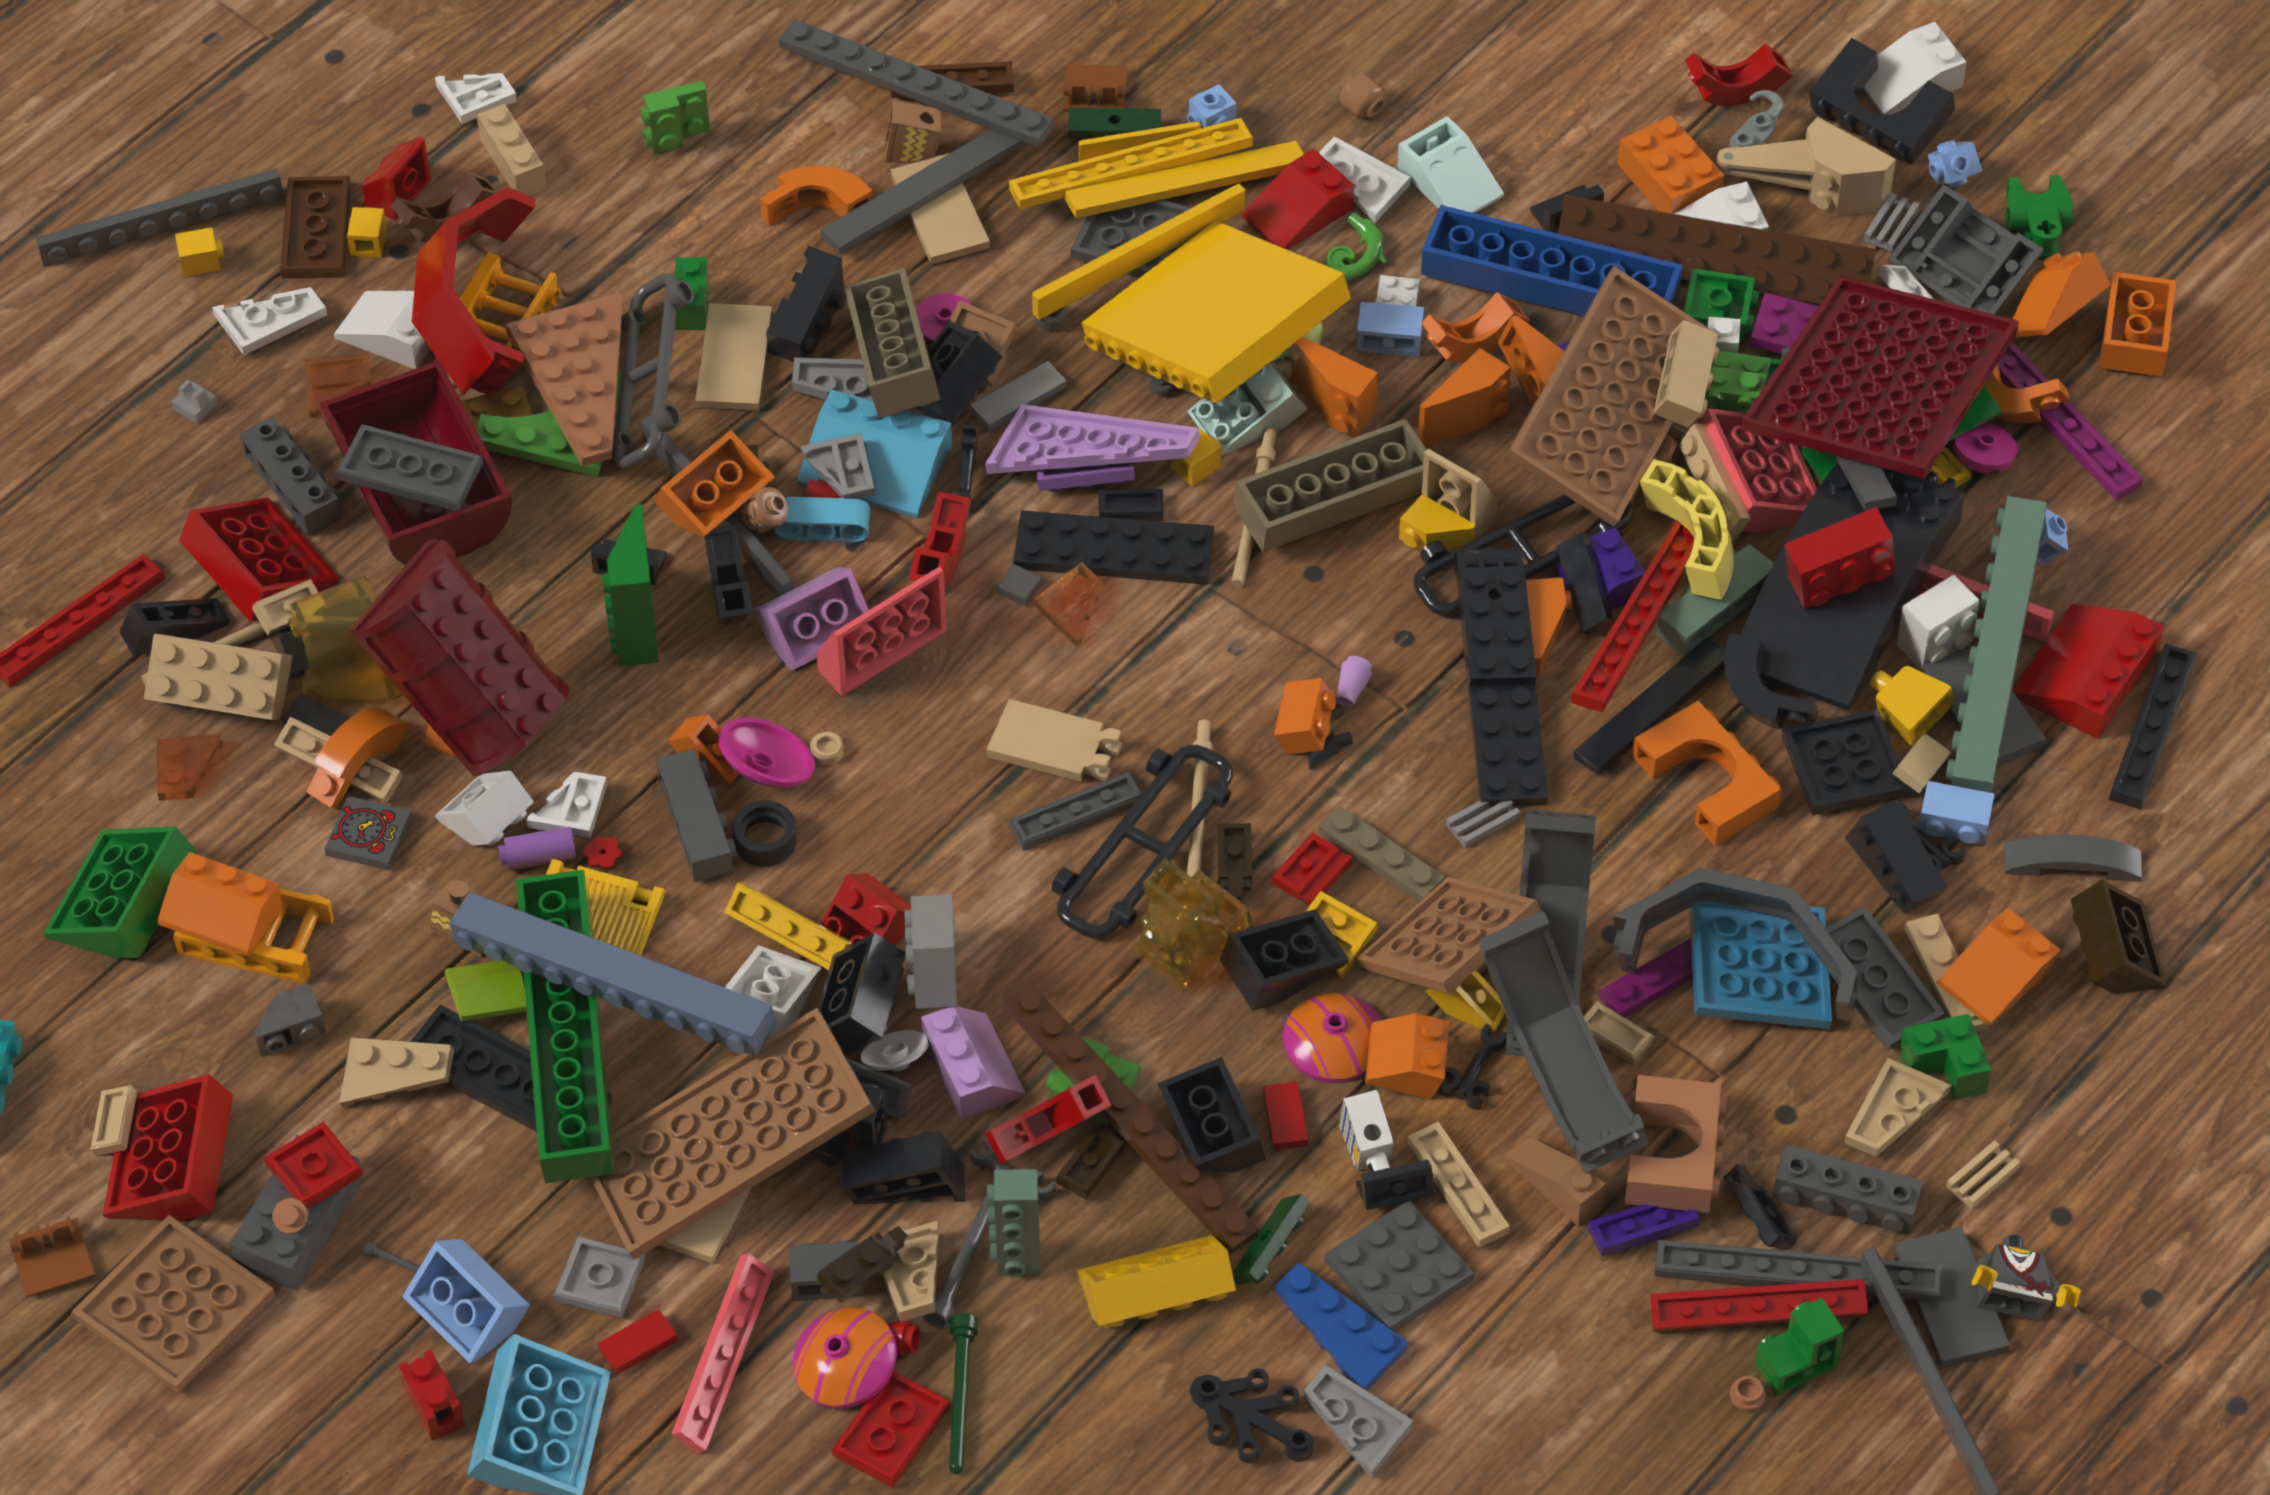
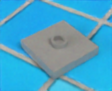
M577 1237L554 1293L555 1301L622 1318L645 1262V1254L634 1260L626 1248Z

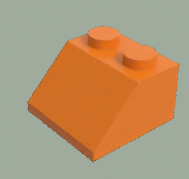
M1414 1013L1372 1022L1370 1026L1365 1084L1431 1100L1445 1079L1449 1021Z

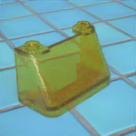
M365 575L290 603L293 617L289 618L288 622L295 637L301 636L304 642L309 669L304 670V678L300 679L301 686L307 697L313 696L315 701H391L403 696V693L349 632L352 625L377 598Z

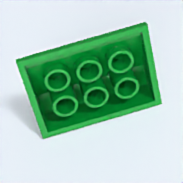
M636 504L607 559L608 573L602 574L611 654H618L620 667L659 663L642 504Z
M176 826L102 830L43 935L47 939L113 958L140 957L147 948V944L158 926V917L173 872L189 852L198 854V851Z

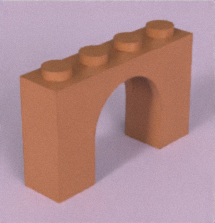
M1646 1075L1637 1076L1634 1116L1639 1114L1644 1125L1680 1130L1689 1135L1698 1147L1690 1154L1679 1158H1660L1630 1154L1625 1204L1710 1212L1711 1199H1718L1720 1178H1713L1714 1172L1721 1171L1722 1151H1716V1145H1723L1725 1125L1718 1124V1119H1725L1727 1098H1720L1721 1083Z

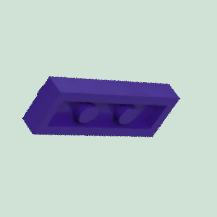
M1639 1205L1588 1221V1231L1601 1257L1697 1227L1699 1226L1700 1217L1696 1210L1688 1209L1687 1211Z

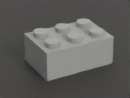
M952 894L911 896V909L904 910L908 995H915L916 1008L957 1006Z

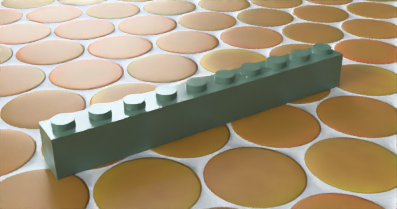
M2007 496L2006 507L1999 508L1996 527L2001 528L2000 536L1993 535L1990 554L1996 555L1994 563L1988 562L1985 582H1989L1990 587L1989 591H1982L1979 610H1985L1983 619L1977 618L1974 637L1979 638L1978 647L1971 646L1968 665L1974 666L1972 675L1966 674L1963 694H1968L1967 703L1960 702L1957 722H1962L1961 731H1954L1951 750L1957 751L1955 760L1949 759L1946 779L1952 780V786L1992 793L2045 522L2047 502Z

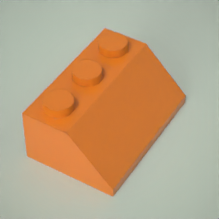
M730 430L662 486L654 502L675 525L705 537L745 504L756 491L770 483L775 476Z
M189 852L172 874L158 917V925L249 956L282 913L280 884Z

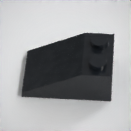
M1316 909L1229 934L1220 957L1221 963L1252 1011L1285 1001L1347 965L1349 961Z

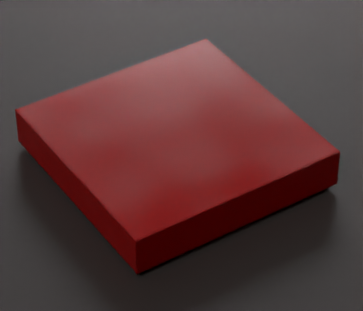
M324 1121L264 1157L265 1164L290 1196L303 1202L307 1209L363 1176L362 1168Z

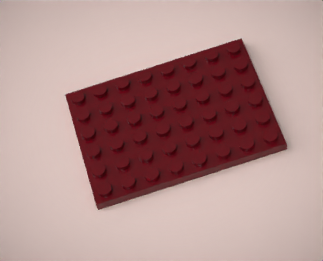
M1840 275L1743 417L1741 430L1925 479L2016 336L2019 329V321Z

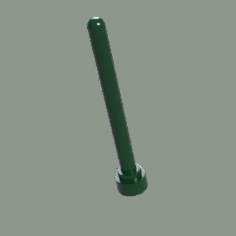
M958 1313L950 1319V1334L956 1342L949 1470L952 1474H960L963 1471L970 1343L978 1335L979 1319L975 1315L968 1313Z

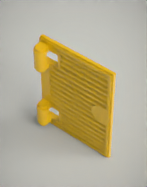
M552 859L546 875L576 870L564 867L563 861ZM578 866L577 870H584L589 890L593 938L641 956L666 890L654 886L653 890L641 888L637 881ZM633 900L648 903L647 907L635 904Z

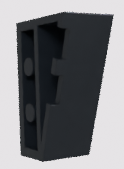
M810 246L807 247L804 256L807 257V263L802 273L795 272L791 280L796 285L790 298H782L766 331L768 353L794 362V358H806L808 354L812 355L814 353L818 339L823 332L826 333L829 330L833 316L837 310L841 311L847 299L844 292L842 258Z
M1897 800L1863 815L1846 835L1845 839L1887 891L1893 903L1904 914L1939 897L1946 889V883Z
M927 1131L917 1136L893 1138L887 1142L859 1145L853 1149L842 1151L841 1187L854 1204L898 1203V1197H920L921 1203L932 1202V1196H954V1202H965V1165L941 1131Z

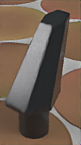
M1331 730L1329 735L1326 736L1323 751H1315L1309 755V769L1338 754L1339 748L1352 745L1351 733L1345 732L1335 735L1333 730Z

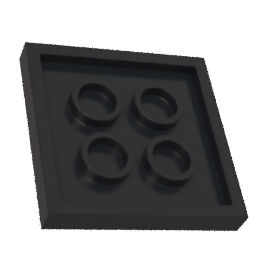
M1878 709L1782 729L1781 737L1812 815L1908 795L1909 786L1892 774L1900 763Z

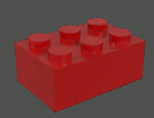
M1877 507L1785 543L1788 579L1804 609L1813 605H1822L1833 597L1843 593H1852L1860 586L1872 581H1882L1890 574L1895 573L1893 537Z

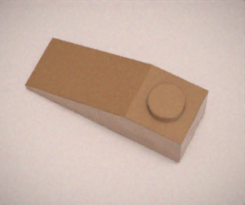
M1532 1137L1526 1139L1505 1156V1161L1577 1226L1581 1225L1603 1207L1606 1184L1592 1171L1585 1173L1578 1160Z

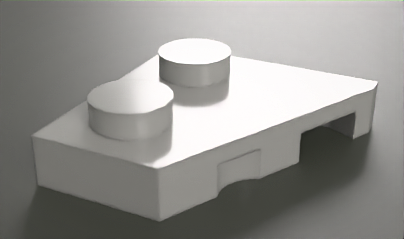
M862 433L801 446L803 457L840 498L856 499L875 494Z

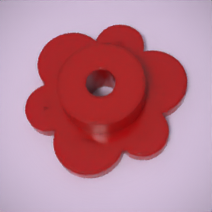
M595 837L592 840V844H588L583 848V856L588 859L591 867L600 866L603 869H611L616 863L615 860L621 858L622 851L618 848L617 839L607 837L603 840L601 837Z

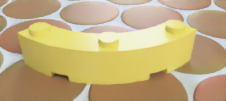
M1654 459L1640 480L1647 509L1670 516L1685 526L1693 535V549L1685 565L1692 594L1722 600L1733 573L1734 550L1721 503L1714 492L1701 479L1697 481L1688 476L1685 469Z

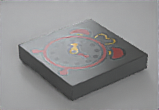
M347 796L325 846L326 856L390 870L412 819L411 810Z

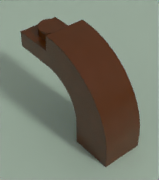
M466 171L454 188L435 202L419 204L397 197L390 207L399 216L397 220L401 225L409 229L420 242L427 243L448 218L496 194L498 191L486 177Z

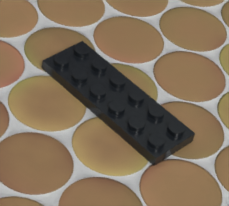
M1021 510L1013 564L1030 571L1208 585L1214 526Z
M440 1004L410 1042L451 1045L454 1053L449 1082L444 1084L537 1132L530 1051L471 1020L461 1021L458 1013ZM608 1092V1103L610 1105L612 1094Z

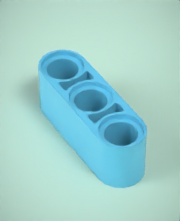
M785 497L789 508L788 517L782 525L775 528L776 535L785 540L861 542L868 537L871 508L866 501L861 499Z

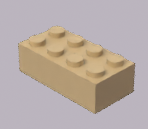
M154 634L144 699L282 721L292 655Z

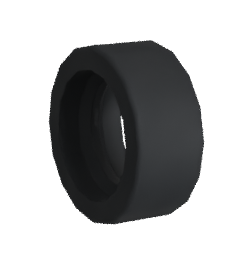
M768 800L756 801L743 807L735 816L732 824L736 852L746 862L762 867L772 866L785 861L794 852L797 844L795 817L787 807L778 802ZM763 822L778 824L784 828L785 832L780 840L772 844H755L745 838V832L751 826Z

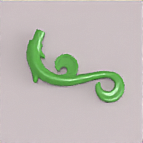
M1355 212L1348 217L1347 222L1357 229V234L1361 236L1360 243L1366 242L1367 249L1365 254L1358 262L1354 263L1355 256L1353 250L1347 246H1337L1329 251L1326 258L1327 266L1343 272L1346 282L1367 273L1376 265L1378 260L1383 263L1387 262L1384 255L1383 237L1379 228L1368 218L1363 219Z

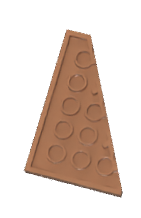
M621 292L506 324V333L516 350L524 353L523 363L582 467L612 459L623 302Z

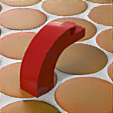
M1764 44L1745 60L1729 66L1714 65L1694 52L1685 59L1690 69L1688 73L1689 78L1697 86L1704 101L1714 105L1735 106L1750 102V96L1755 92L1761 90L1773 92L1793 77L1783 55L1767 44Z
M938 492L926 542L923 548H915L909 576L911 581H917L940 566L944 570V586L947 587L951 582L957 569L967 534L965 527L971 504L969 497Z
M1095 1074L984 1134L1001 1165L1112 1105Z

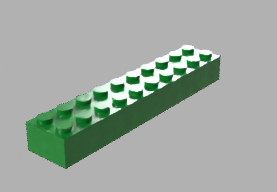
M584 870L516 879L519 911L593 938L590 896ZM524 972L538 1153L545 1183L615 1174L599 997L593 995L586 996L570 986L562 983L554 984L546 977L533 972Z

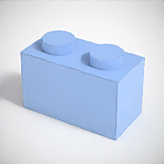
M1361 302L1356 351L1420 357L1423 331L1421 322L1423 321L1424 307Z
M1928 781L1919 829L1924 834L1932 837H1953L1955 840H1960L1964 843L1985 845L1994 793Z

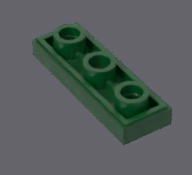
M1069 107L1068 138H1099L1161 127V109Z
M1302 1194L1280 1200L1232 1272L1234 1282L1237 1285L1251 1282L1255 1284L1260 1283L1269 1274L1270 1268L1268 1266L1273 1258L1281 1254L1286 1248V1238L1291 1231L1298 1228L1304 1221L1305 1216L1303 1213L1308 1207L1309 1201Z

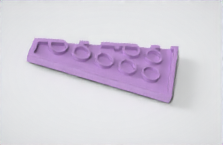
M1021 404L986 461L985 467L987 474L1189 458L1200 439V433L1197 427Z

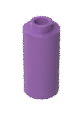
M570 826L504 838L505 845L498 846L501 865H508L509 871L547 865L551 863L552 859L563 862L576 859Z

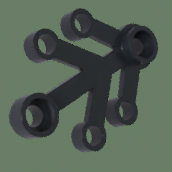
M1256 1368L1251 1370L1247 1377L1222 1381L1214 1375H1202L1193 1381L1190 1387V1396L1192 1401L1206 1412L1209 1425L1208 1440L1211 1444L1222 1446L1229 1440L1230 1429L1221 1419L1219 1408L1221 1407L1233 1416L1239 1441L1238 1456L1242 1462L1254 1463L1260 1456V1445L1253 1439L1250 1425L1285 1444V1454L1290 1460L1303 1462L1312 1456L1313 1438L1308 1432L1302 1429L1292 1431L1261 1413L1278 1409L1286 1411L1295 1409L1299 1404V1392L1295 1387L1283 1386L1279 1389L1278 1394L1239 1401L1230 1395L1247 1391L1263 1393L1267 1390L1269 1376L1265 1370ZM1255 1378H1261L1264 1380V1382L1261 1384H1255L1252 1382V1380ZM1211 1388L1214 1389V1391L1211 1393H1206L1202 1389ZM1290 1395L1294 1399L1292 1401H1285L1282 1397ZM1221 1430L1225 1434L1218 1437L1213 1435V1432ZM1302 1440L1305 1441V1443L1302 1445H1296L1295 1443H1293V1441ZM1245 1448H1253L1255 1452L1246 1454L1243 1450Z

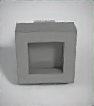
M186 380L178 388V395L171 403L173 410L197 424L218 404L217 396L193 381Z

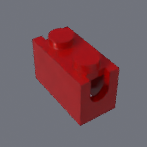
M432 1350L423 1353L424 1358L415 1359L410 1366L407 1361L399 1363L398 1366L402 1385L430 1439L433 1441L465 1425L461 1404ZM447 1408L450 1415L443 1420L437 1421L435 1413Z

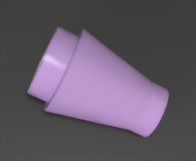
M1349 656L1346 661L1342 662L1338 691L1335 697L1337 703L1346 707L1354 706L1357 697L1373 675L1371 671L1372 665L1368 660L1359 656Z

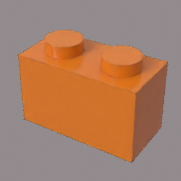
M1322 678L1291 681L1285 684L1274 736L1287 755L1323 751L1326 736L1330 733L1329 722L1332 710L1336 706V699L1333 691L1328 688Z

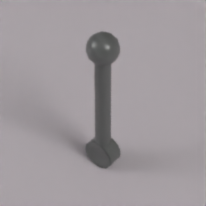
M366 1242L363 1246V1251L366 1255H377L417 1273L421 1264L417 1266L378 1249L373 1242Z

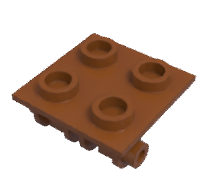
M1066 64L1065 84H1063V111L1069 112V107L1125 108L1127 66Z
M66 1217L67 1220L55 1223L52 1226L47 1223L46 1228L39 1229V1226L35 1227L36 1231H29L20 1235L15 1233V1237L9 1239L27 1298L95 1276L78 1218L70 1220V1217Z

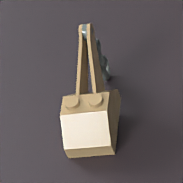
M1761 90L1750 96L1751 101L1759 98L1768 99L1772 102V106L1767 111L1751 116L1731 137L1729 148H1724L1718 152L1716 166L1723 174L1806 189L1811 203L1835 216L1879 212L1891 193L1895 158L1819 117L1807 127L1806 139L1764 144L1775 131L1777 119L1784 108L1783 100L1778 94L1769 90Z

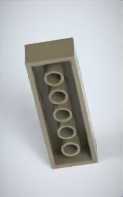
M905 268L844 286L868 386L878 417L894 416L901 411L918 406H927L934 401L941 400Z
M1404 419L1236 481L1232 506L1262 552L1422 493L1423 462L1426 448L1408 421Z

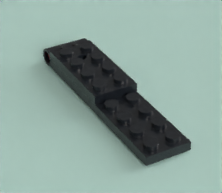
M1456 549L1454 566L1479 801L1489 802V806H1495L1503 801H1512L1513 806L1547 805L1548 794L1535 686L1537 675L1522 549Z

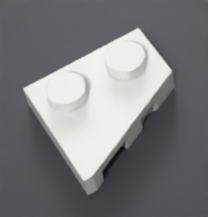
M503 73L487 74L484 76L476 74L463 75L464 80L445 81V76L435 77L436 87L461 124L477 118V114L502 104L507 106L517 101L516 92Z
M573 772L563 782L561 788L554 790L546 798V805L536 814L532 812L528 815V828L546 831L570 826L572 835L591 838L607 788V778Z

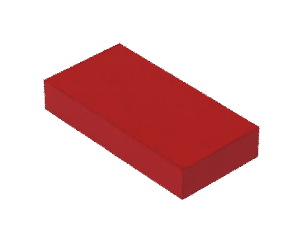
M1298 1082L1263 1085V1096L1273 1150L1308 1146V1136Z
M657 1309L600 1341L597 1345L602 1356L614 1373L618 1375L678 1341V1338L666 1318Z

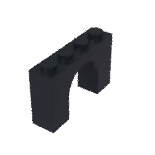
M1851 38L1809 91L1811 108L1819 116L1829 117L1836 121L1844 130L1854 131L1863 136L1869 144L1883 147L1896 159H1904L1914 164L1955 111L1954 94L1928 80L1911 103L1897 113L1878 115L1865 110L1860 106L1856 98L1878 69L1877 51Z

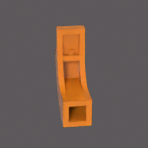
M829 166L799 167L778 175L779 187L768 191L760 198L761 216L770 226L797 209L807 206H820L834 211L841 218L873 199V192L860 178L845 170Z
M1496 292L1477 313L1465 320L1448 322L1429 314L1421 324L1429 332L1426 335L1428 340L1438 349L1447 361L1460 363L1466 362L1479 348L1487 353L1499 349L1498 340L1511 317L1517 315L1526 323L1530 319L1514 299Z
M1998 364L1984 384L2001 409V414L1996 418L2009 423L2030 424L2041 422L2040 409H2055L2060 406V403L2070 401L2068 390L2059 379L2022 389L2004 386L2001 381Z
M369 708L355 714L333 733L314 761L319 767L306 792L328 807L338 809L354 776L362 765L378 753L395 754L409 724L383 708Z

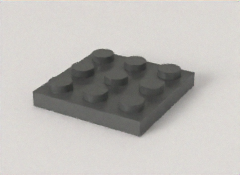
M1159 200L1090 215L1087 217L1071 248V257L1091 262L1191 208ZM1176 248L1127 274L1142 277L1172 254Z
M1410 1201L1401 1204L1324 1255L1325 1263L1369 1313L1393 1332L1473 1281L1474 1272Z

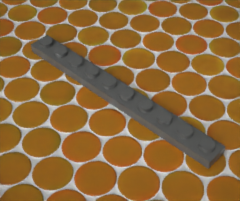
M796 19L791 22L778 39L779 46L782 49L1036 147L1041 146L1055 127L1054 118Z

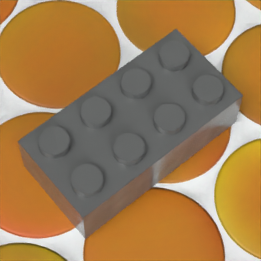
M352 1156L361 1167L359 1158ZM272 1174L229 1243L232 1259L254 1275L297 1291L363 1183V1176L307 1209L308 1220L305 1227L297 1233L287 1234L276 1228L273 1223L272 1214L278 1202L292 1197L275 1175Z

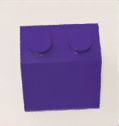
M1614 527L1589 537L1611 610L1626 605L1645 573ZM1561 564L1555 570V574L1558 578H1563L1564 588L1568 591L1569 587Z

